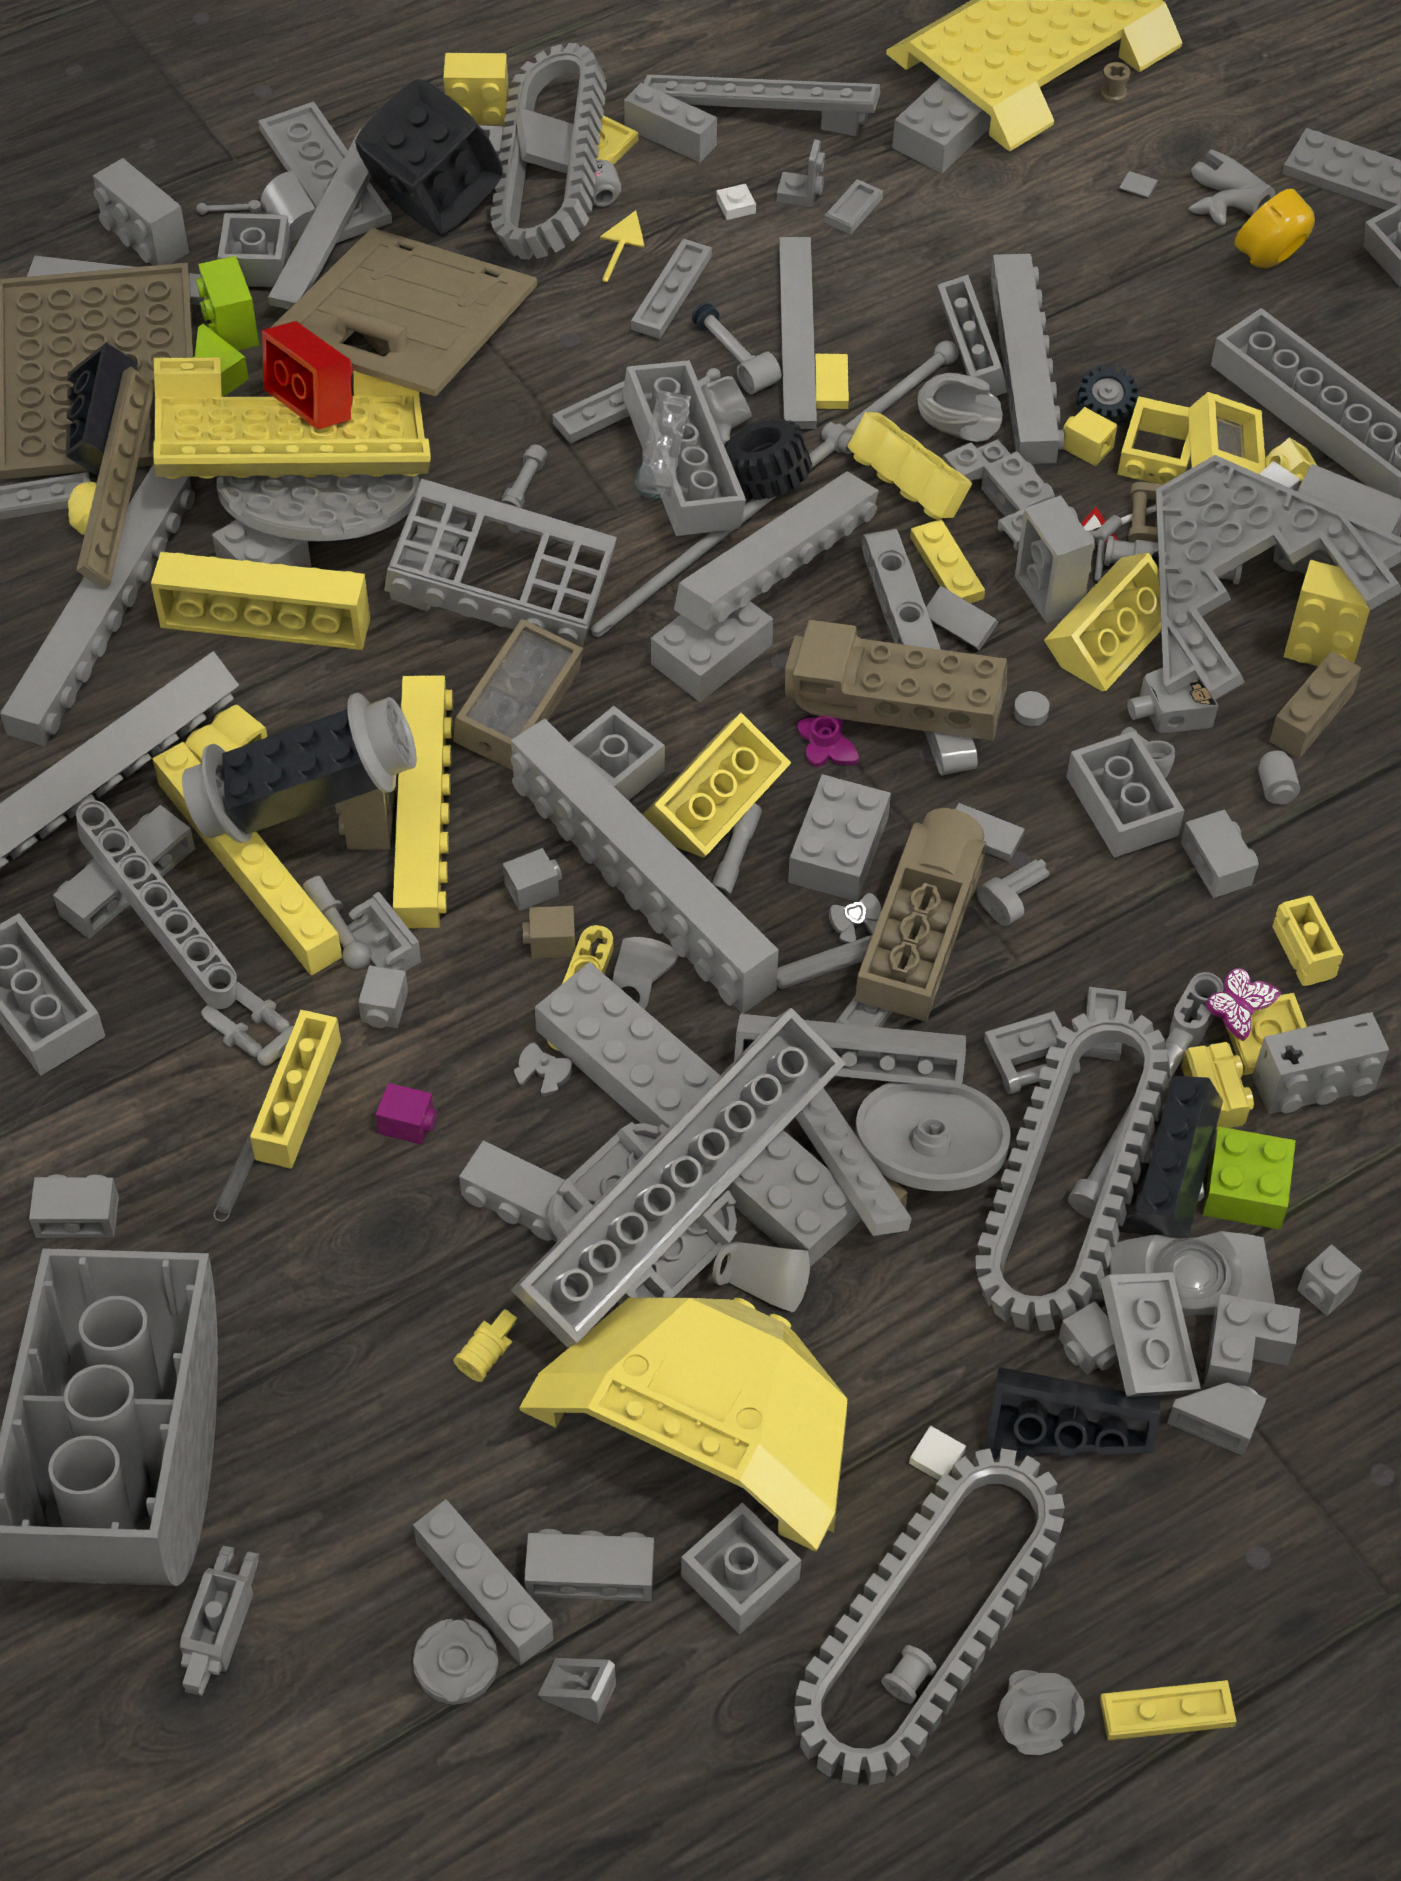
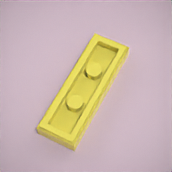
M1228 1680L1104 1693L1100 1696L1107 1741L1234 1727L1237 1722Z

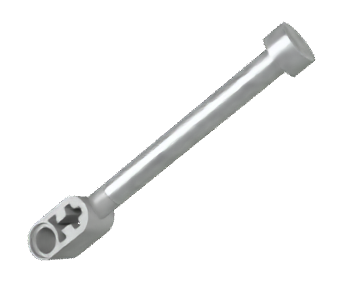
M1202 972L1196 974L1191 979L1175 1007L1169 1036L1165 1042L1166 1049L1168 1050L1171 1078L1181 1062L1185 1050L1197 1046L1202 1041L1215 1015L1208 1011L1206 1002L1214 993L1223 992L1224 986L1221 979L1212 973ZM1190 1016L1195 1019L1192 1020L1191 1023H1188ZM1132 1102L1089 1178L1078 1180L1068 1197L1071 1207L1085 1217L1091 1219L1093 1217Z

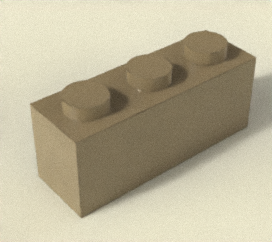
M1331 651L1276 715L1269 742L1300 759L1354 694L1361 667Z

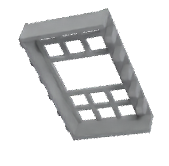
M421 479L390 565L387 568L384 591L394 593L399 597L421 601L433 607L451 610L466 617H474L491 622L500 627L515 629L520 620L524 619L583 648L612 560L617 537ZM425 501L443 506L444 512L440 523L419 517ZM457 510L474 515L476 519L472 531L469 532L447 525L451 513H455ZM488 520L507 525L508 529L514 533L524 530L540 535L541 541L520 600L461 583L482 523H487ZM416 525L436 530L431 547L410 541ZM444 533L468 540L462 556L438 549ZM554 539L573 545L568 561L545 555L544 551L547 543L552 542ZM407 549L428 555L422 571L401 565ZM587 549L604 554L600 569L595 570L575 564L578 552H584ZM435 557L459 564L454 580L429 574ZM541 562L565 569L560 585L535 578ZM572 572L596 578L591 595L567 588ZM532 586L557 594L552 610L527 603ZM564 596L588 603L583 619L559 612Z

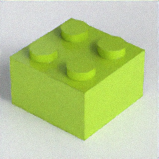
M236 255L198 264L201 278H196L195 280L200 298L204 297L205 299L200 302V308L204 321L210 320L211 322L207 324L208 328L237 351L259 346L252 297Z
M1218 1126L1211 1149L1203 1216L1280 1230L1288 1209L1296 1140Z

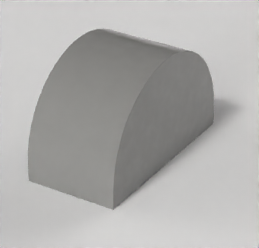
M42 1249L0 1432V1580L178 1586L184 1582L194 1561L202 1531L211 1477L216 1425L218 1338L215 1291L209 1253Z

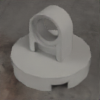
M1020 1670L1010 1676L1008 1692L1001 1700L997 1716L999 1728L1008 1743L1015 1745L1019 1752L1023 1754L1042 1755L1062 1747L1061 1739L1066 1737L1071 1730H1073L1074 1734L1078 1732L1081 1728L1085 1710L1083 1699L1069 1679L1057 1673H1038L1031 1670Z

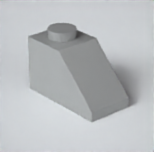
M1227 1382L1175 1399L1167 1424L1244 1456L1267 1398L1258 1395L1250 1387L1236 1386Z

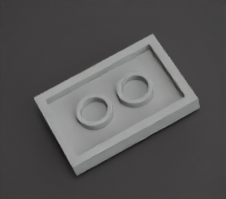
M1174 1272L1115 1274L1100 1279L1126 1397L1187 1394L1200 1390L1201 1387Z

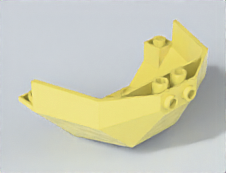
M628 1298L595 1325L577 1344L569 1347L544 1368L536 1377L519 1407L520 1411L555 1428L564 1413H586L744 1488L778 1519L779 1535L817 1552L827 1530L834 1533L847 1417V1398L796 1333L790 1329L791 1324L789 1321L776 1314L768 1316L755 1310L751 1303L742 1298H734L733 1300Z

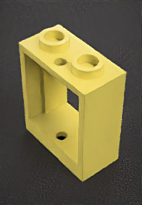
M1138 396L1121 452L1117 475L1157 484H1166L1185 473L1191 460L1189 407ZM1138 430L1186 440L1181 458L1178 459L1133 449Z

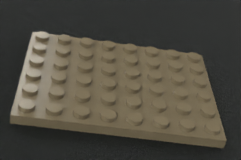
M188 263L0 279L1 480L89 472V470L66 457V429L72 423V421L67 419V410L73 403V401L67 398V390L70 386L73 387V383L68 380V372L106 342L138 362L137 371L153 384L154 358H194ZM155 389L137 467L154 465Z

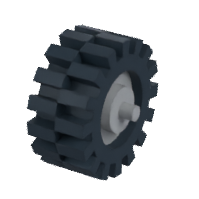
M1105 364L1100 365L1098 372L1094 367L1089 370V375L1085 373L1082 377V382H1080L1076 400L1077 405H1079L1078 412L1086 407L1117 424V427H1119L1121 420L1126 423L1129 420V416H1132L1138 396L1137 383L1133 384L1134 377L1131 374L1125 377L1127 370L1121 368L1120 372H1116V365H1111L1110 370H1106Z

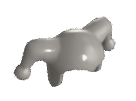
M711 368L707 371L706 376L698 382L722 442L725 444L726 441L730 440L731 429L751 418L752 414L734 378L730 376L720 378V371L716 368Z

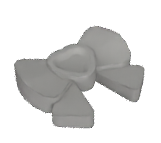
M867 893L860 902L849 904L846 907L832 905L829 909L830 923L837 933L841 934L839 940L844 943L856 941L854 925L859 926L862 921L873 935L881 914V905L872 893Z
M530 1043L522 1051L519 1058V1067L514 1069V1074L519 1085L522 1087L537 1072L539 1077H544L541 1095L548 1096L557 1093L558 1087L564 1085L570 1079L573 1065L570 1058H555L547 1053H543L537 1044Z

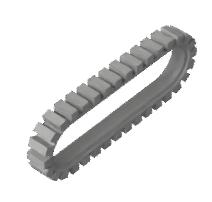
M568 43L565 49L562 44L553 46L548 56L544 50L534 56L537 62L534 64L527 61L520 68L523 74L515 75L511 82L514 88L509 89L508 98L510 101L507 102L506 110L508 114L505 115L504 123L506 127L503 128V138L505 140L501 142V151L503 153L499 155L503 175L494 188L497 193L493 195L492 202L495 207L491 208L490 216L493 219L491 221L493 229L503 246L512 256L515 257L518 254L520 259L530 260L533 253L537 259L548 256L549 247H552L555 253L565 248L562 240L566 238L573 242L580 234L577 228L585 227L589 220L586 213L592 211L590 199L594 195L592 185H595L596 178L593 172L597 170L595 159L598 158L599 154L597 145H600V135L598 132H601L602 129L600 119L603 118L604 112L601 106L605 104L603 93H606L607 84L604 81L606 79L604 72L593 52L584 45L579 47L578 43ZM568 74H580L562 207L554 216L540 225L532 228H519L518 223L527 162L522 161L515 114L519 108L534 112L538 94L555 79Z
M1108 1008L1095 1009V1022L1091 1023L1083 1013L1072 1019L1074 1032L1063 1027L1056 1035L1058 1047H1049L1046 1055L1048 1067L1042 1066L1038 1077L1040 1087L1035 1086L1031 1097L1033 1108L1027 1107L1023 1118L1026 1128L1020 1127L1016 1138L1018 1149L1013 1148L1008 1160L1011 1170L1005 1169L1001 1179L1003 1191L997 1190L993 1201L996 1212H989L985 1223L988 1233L982 1232L978 1242L980 1255H976V1272L982 1294L988 1306H993L994 1313L999 1318L1007 1322L1012 1316L1014 1325L1017 1328L1029 1331L1033 1319L1036 1318L1040 1331L1054 1330V1315H1058L1063 1321L1076 1313L1075 1305L1082 1309L1095 1301L1092 1288L1097 1290L1102 1288L1100 1279L1105 1277L1103 1268L1108 1269L1112 1258L1110 1246L1116 1247L1120 1235L1118 1225L1123 1226L1127 1214L1125 1204L1130 1205L1134 1194L1132 1183L1137 1184L1141 1173L1140 1162H1145L1148 1153L1147 1141H1152L1155 1132L1154 1121H1159L1162 1112L1161 1100H1166L1169 1091L1168 1079H1171L1168 1050L1166 1049L1165 1039L1159 1029L1154 1031L1153 1023L1143 1015L1134 1022L1131 1010L1118 1008L1115 1019L1110 1020ZM1105 1042L1124 1043L1135 1048L1143 1056L1145 1061L1144 1070L1075 1269L1067 1283L1056 1292L1043 1296L1024 1295L1013 1290L1004 1280V1265L1074 1069L1081 1056L1093 1046Z
M989 1448L975 1451L973 1464L966 1456L954 1463L951 1476L946 1473L943 1474L936 1484L935 1494L930 1492L923 1502L921 1514L916 1512L908 1523L907 1533L904 1534L902 1532L894 1543L892 1555L887 1553L879 1564L878 1575L873 1573L865 1584L863 1596L858 1594L852 1602L849 1617L844 1614L835 1626L834 1638L829 1635L820 1648L819 1659L814 1656L806 1667L804 1681L800 1680L795 1698L796 1735H801L800 1747L808 1760L818 1755L817 1769L828 1777H831L837 1767L841 1765L843 1766L842 1783L857 1785L860 1770H865L868 1783L872 1785L885 1782L887 1767L895 1777L908 1768L910 1754L917 1758L926 1746L928 1735L932 1737L940 1725L942 1713L947 1715L955 1703L957 1692L961 1694L968 1684L971 1671L975 1673L982 1663L985 1650L988 1652L997 1641L999 1630L1003 1631L1012 1618L1013 1610L1017 1611L1024 1601L1027 1589H1032L1039 1579L1041 1569L1045 1570L1053 1558L1064 1522L1062 1516L1065 1507L1062 1494H1055L1057 1482L1049 1471L1037 1478L1040 1463L1027 1455L1018 1467L1015 1465L1016 1451L1001 1448L999 1461L994 1462ZM987 1484H1003L1018 1490L1030 1501L1036 1514L1035 1529L897 1732L884 1744L871 1749L852 1748L839 1742L827 1730L821 1716V1707L826 1695L959 1505L974 1489Z

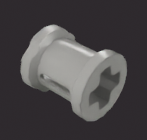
M906 1645L902 1650L903 1658L891 1674L887 1673L883 1676L881 1682L894 1697L911 1704L917 1697L915 1691L927 1675L934 1674L937 1666L925 1652L911 1645Z

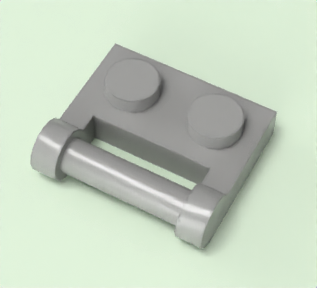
M1055 1011L985 1032L984 1041L999 1070L1003 1086L1008 1094L1019 1092L1021 1087L1039 1082L1038 1077L1042 1066L1048 1067L1046 1063L1016 1072L1014 1065L1046 1056L1050 1046L1058 1047L1056 1035L1063 1027ZM1079 1061L1076 1064L1073 1075L1080 1073Z

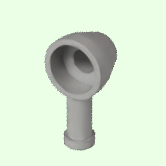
M1127 727L1122 731L1121 735L1134 731L1135 729L1132 727ZM1138 734L1162 775L1166 778L1175 760V748L1165 741L1148 742Z

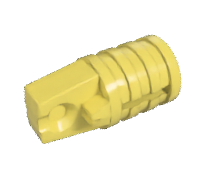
M504 1309L492 1325L483 1321L474 1332V1336L471 1337L468 1344L463 1347L461 1353L455 1356L454 1363L458 1369L471 1379L482 1382L486 1377V1373L496 1363L499 1356H502L511 1345L512 1341L506 1335L514 1326L517 1317Z

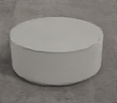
M1034 691L1024 692L1015 700L1014 716L1023 725H1041L1048 718L1049 701L1041 693Z

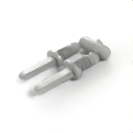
M237 982L236 1000L253 1012L251 1019L258 1024L265 1021L281 1033L262 1049L260 1043H257L256 1040L247 1034L249 1028L241 1022L236 1025L217 1009L209 1005L201 1011V1014L208 1023L225 1035L223 1038L224 1044L228 1047L236 1044L249 1053L250 1056L257 1057L261 1065L268 1066L277 1058L282 1057L294 1026H290L288 1020L275 1011V1002L270 999L263 1001Z

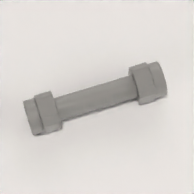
M531 445L526 450L523 456L524 466L513 487L505 490L502 496V503L518 508L523 507L525 503L524 493L534 473L541 471L545 464L547 451L542 446Z

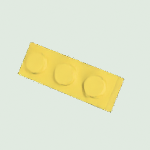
M942 519L911 528L910 538L939 586L946 588L969 603L984 599V587Z

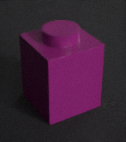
M388 1083L375 1114L378 1133L422 1145L427 1131L433 1132L438 1118V1110H435L433 1107L432 1094Z

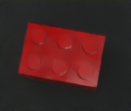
M297 321L262 330L264 390L317 430L351 420V405L353 404L351 394L353 368L351 360Z

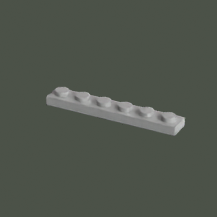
M823 1087L795 1118L871 1234L876 1236L908 1231L912 1218Z

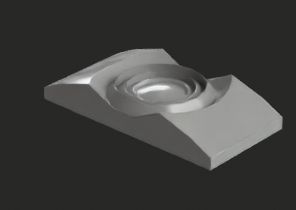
M1224 1231L1197 1238L1181 1239L1155 1234L1117 1242L1116 1247L1110 1246L1112 1252L1109 1264L1111 1275L1174 1272L1184 1316L1213 1315L1220 1294L1275 1304L1263 1237Z

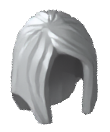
M956 373L936 375L924 384L917 396L920 414L930 426L963 440L974 442L989 441L998 432L1003 416L1001 402L989 392L990 385L976 377Z

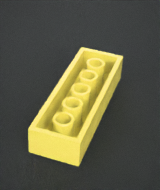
M160 552L151 581L161 628L363 650L370 622L365 574L351 571L343 572L284 564L260 563L249 560L241 561L186 555L183 553Z

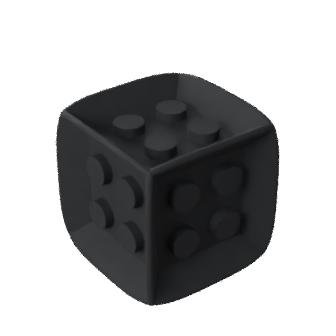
M419 78L399 90L365 124L355 140L357 152L378 186L405 213L424 228L439 236L448 233L459 225L493 191L503 175L502 164L490 139L472 116L440 89Z

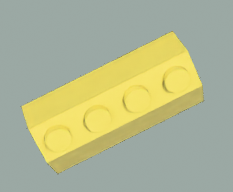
M1149 552L1120 558L1044 639L1061 668L1100 691H1107L1162 630L1159 568Z
M740 713L711 740L642 815L674 847L704 858L791 762Z

